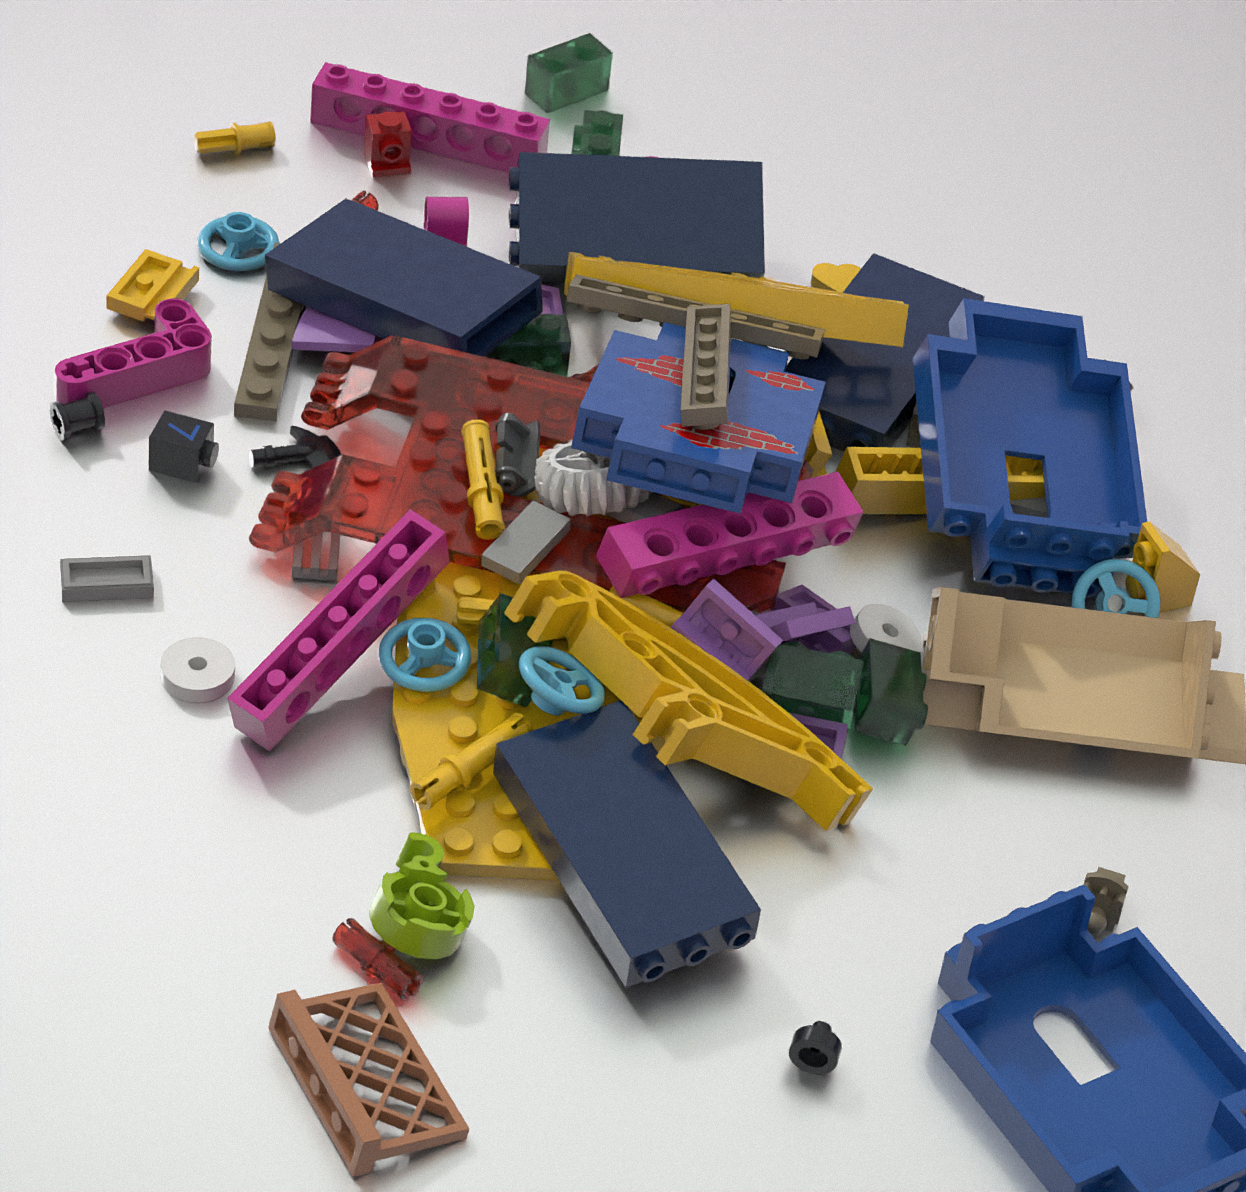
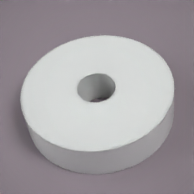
M869 604L864 606L855 617L856 623L850 626L851 638L859 651L874 663L886 668L903 669L908 667L922 648V638L914 623L903 613L887 605Z
M192 637L179 640L170 645L161 657V683L170 695L179 700L191 703L214 701L224 696L234 684V656L225 645L213 639Z

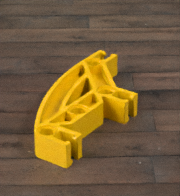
M569 252L564 294L566 296L569 284L575 275L578 274L713 305L730 304L731 309L825 329L823 337L898 347H903L909 305L904 304L902 301L857 296L780 282L772 277L760 276V278L732 272L731 275L637 262L614 261L610 257L598 256V258L584 256L581 253Z
M554 571L526 576L504 612L513 622H520L525 616H534L536 620L526 635L535 643L565 637L568 642L569 652L638 717L643 718L632 735L642 744L651 743L654 737H663L666 740L656 756L665 766L688 759H695L792 799L825 831L834 829L838 823L842 826L850 824L873 790L863 778L809 729L733 669L656 618L574 573Z

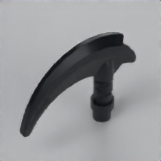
M290 426V434L297 440L295 445L278 446L275 448L272 445L262 446L261 449L249 450V462L251 467L264 466V468L274 467L275 464L306 461L314 472L316 488L312 497L303 506H307V513H313L316 507H325L340 492L345 479V462L339 448L327 435L318 436L301 427Z

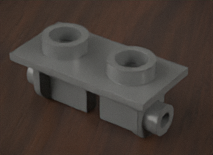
M512 413L503 414L495 425L497 444L501 447L497 450L495 473L497 483L503 489L502 506L536 490L534 476H536V459L539 458L540 422L536 420L525 426Z

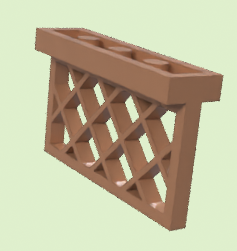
M382 982L302 1000L296 989L277 993L268 1029L352 1177L372 1173L374 1163L377 1160L467 1139L470 1128ZM375 1002L382 1016L380 1020H377L353 1009L357 1005ZM323 1013L338 1019L339 1022L335 1030L315 1023L311 1015ZM346 1023L373 1033L369 1042L365 1043L341 1033ZM379 1036L400 1044L403 1049L402 1056L375 1047ZM334 1046L361 1056L356 1067L337 1060L332 1053ZM367 1060L394 1069L390 1080L363 1070ZM404 1073L421 1080L425 1086L424 1093L396 1083L400 1074ZM358 1083L383 1093L378 1104L358 1097L353 1089L355 1084ZM389 1096L415 1106L416 1109L412 1118L386 1108L385 1104ZM425 1110L443 1117L447 1126L436 1128L418 1121L422 1111ZM377 1121H381L405 1132L401 1137L383 1141L375 1125Z

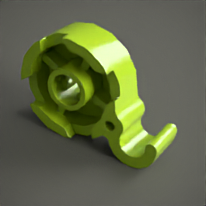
M412 832L408 834L396 861V866L400 868L399 871L390 874L386 872L371 902L369 918L373 929L378 935L398 951L421 959H440L452 955L460 947L473 919L475 905L466 888L460 894L455 887L445 881L448 873L439 869L444 858L442 846L428 835Z

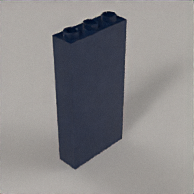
M519 152L517 167L509 168V191L516 192V204L509 205L508 224L509 229H516V241L509 242L508 263L541 276V282L565 283L569 252L581 253L584 256L595 258L605 256L612 258L614 261L637 262L731 275L732 272L745 274L747 277L760 278V276L765 274L762 162Z
M347 198L264 255L269 291L461 372H465L543 312L541 276Z
M873 253L843 293L902 301L904 304H908L909 309L903 347L823 337L822 346L817 357L809 356L808 359L792 357L785 370L788 373L826 382L819 413L829 445L845 452L847 447H893L912 419L916 404L913 357L926 335L950 337L948 322L963 298L984 301L985 297Z
M620 700L600 707L592 713L580 714L496 743L493 774L627 988L640 982H653L665 973L685 965H698L709 956L724 950H736L746 946L751 940L756 938L761 908L667 765L665 766L656 757L658 752L652 742L642 744L632 735L639 723L629 707Z

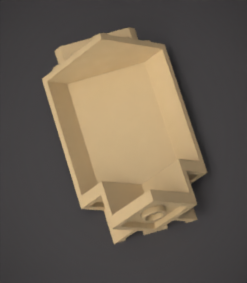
M939 587L933 589L928 632L923 634V647H926L922 665L921 691L923 692L920 724L1246 765L1244 674L1210 670L1211 660L1218 659L1221 649L1222 635L1221 632L1215 631L1216 621L1184 622L1008 600L1004 597L959 592V589Z

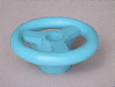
M232 212L209 222L202 228L197 239L199 252L209 263L230 271H250L265 266L264 255L273 249L274 243H279L278 235L270 225L244 212ZM215 233L226 241L227 248L222 255L216 253L210 246V239ZM266 248L264 252L255 257L237 259L240 253L247 252L249 249Z
M1109 559L1098 562L1080 576L1074 587L1072 608L1085 609L1087 591L1090 585L1098 579L1102 590L1098 592L1095 598L1094 605L1096 611L1129 614V612L1144 613V617L1158 618L1160 595L1155 581L1145 569L1131 561ZM1111 572L1125 573L1135 578L1143 587L1147 600L1130 598L1125 589L1116 586ZM1112 595H1117L1122 600V607L1117 612L1111 611L1108 607V599Z
M413 618L398 623L383 636L378 650L380 665L386 675L398 685L420 692H434L451 687L465 676L471 663V649L465 636L449 623L433 618ZM407 635L409 658L398 667L393 660V647L400 638ZM445 638L452 642L457 652L451 651L445 646ZM435 664L453 667L449 672L438 677L420 678L413 676L422 667H431Z
M546 646L529 648L521 655L519 660L520 673L527 685L533 690L531 694L533 702L541 710L552 715H562L565 711L587 714L598 710L603 705L605 692L601 681L574 656L559 649ZM545 661H550L559 664L570 671H566L561 668H555ZM578 685H587L591 697L589 699H576L574 689Z

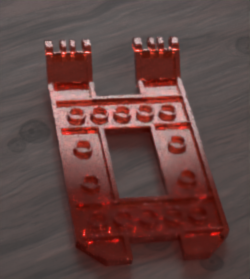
M391 335L351 355L330 352L326 355L322 365L324 372L317 376L315 385L311 390L310 399L313 402L306 403L302 411V421L309 426L329 430L375 408L415 417L397 463L393 467L343 454L301 474L287 471L277 472L271 484L274 492L267 494L263 503L264 506H262L258 514V519L262 524L253 526L249 535V542L256 548L277 553L326 531L377 544L411 509L446 532L450 562L493 572L482 566L481 555L497 538L482 539L477 536L475 531L474 509L470 507L467 500L470 482L466 465L464 440L461 434L462 426L466 422L476 419L484 420L490 426L489 433L494 462L497 450L500 448L497 444L495 425L505 413L515 414L518 420L525 426L538 420L540 422L539 448L553 449L557 444H567L571 439L573 440L579 407L590 382ZM806 459L799 481L812 478L814 469ZM503 494V502L500 506L505 529L532 500ZM568 512L560 513L571 519L570 531L528 576L554 571H568L609 592L612 583L599 563L596 554L607 528L624 523L593 515L587 517L586 514L571 516ZM772 560L761 566L754 564L735 569L726 575L714 574L698 578L687 585L675 584L659 588L646 596L684 613L706 585L715 579L750 611L756 610L758 613L775 607L786 563Z

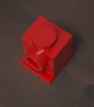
M405 111L366 115L364 156L372 177L411 174L410 150L412 130Z

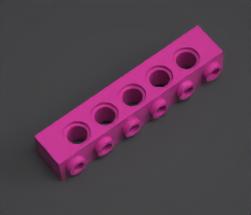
M326 62L312 83L310 122L365 136L366 115L405 111L412 130L411 148L509 173L510 167H517L519 152L547 153L550 119L536 116L530 112H520L497 106L494 103L481 102L461 97L455 93H445L422 87L419 84L405 83L386 78L380 74H370L350 69L340 64Z
M834 472L798 481L792 503L748 493L741 514L702 504L608 527L596 557L620 598L635 594L647 595L659 588L675 584L687 585L698 578L714 574L726 575L738 568L754 564L759 566L765 565L774 559L793 554L801 556L820 547L828 545L840 546L853 537L854 531L863 515V510L839 472Z
M410 509L229 695L227 700L234 728L270 752L450 563L446 532Z

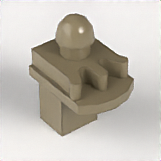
M1098 867L1097 872L1086 874L1084 884L1096 897L1087 928L1091 935L1100 934L1103 930L1113 932L1115 924H1118L1129 887L1124 883L1126 875Z

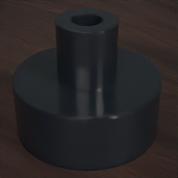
M816 1021L813 1025L803 1026L795 1031L789 1048V1058L795 1066L805 1072L827 1074L837 1067L842 1043L838 1036L832 1032V1028L828 1023Z

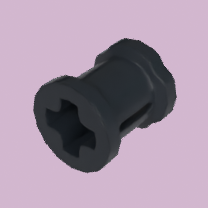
M93 391L85 393L84 398L65 404L59 401L50 403V419L60 440L70 438L73 432L91 427L94 430L105 427L104 410L99 397Z

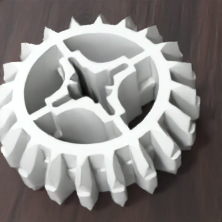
M572 439L567 444H557L553 449L544 451L542 456L536 459V476L534 478L539 500L543 501L544 506L550 509L553 508L558 513L568 512L571 516L586 514L587 517L591 514L605 515L607 512L612 511L620 513L623 508H634L638 505V502L646 501L649 495L653 493L607 481L611 458L572 449Z

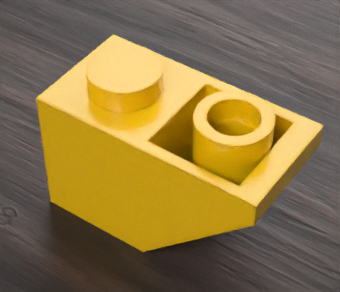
M1150 521L1142 523L1137 543L1134 545L1132 562L1145 569L1155 581L1160 595L1159 613L1192 606L1200 573L1177 542ZM1127 575L1125 587L1130 598L1147 600L1141 584L1132 576Z

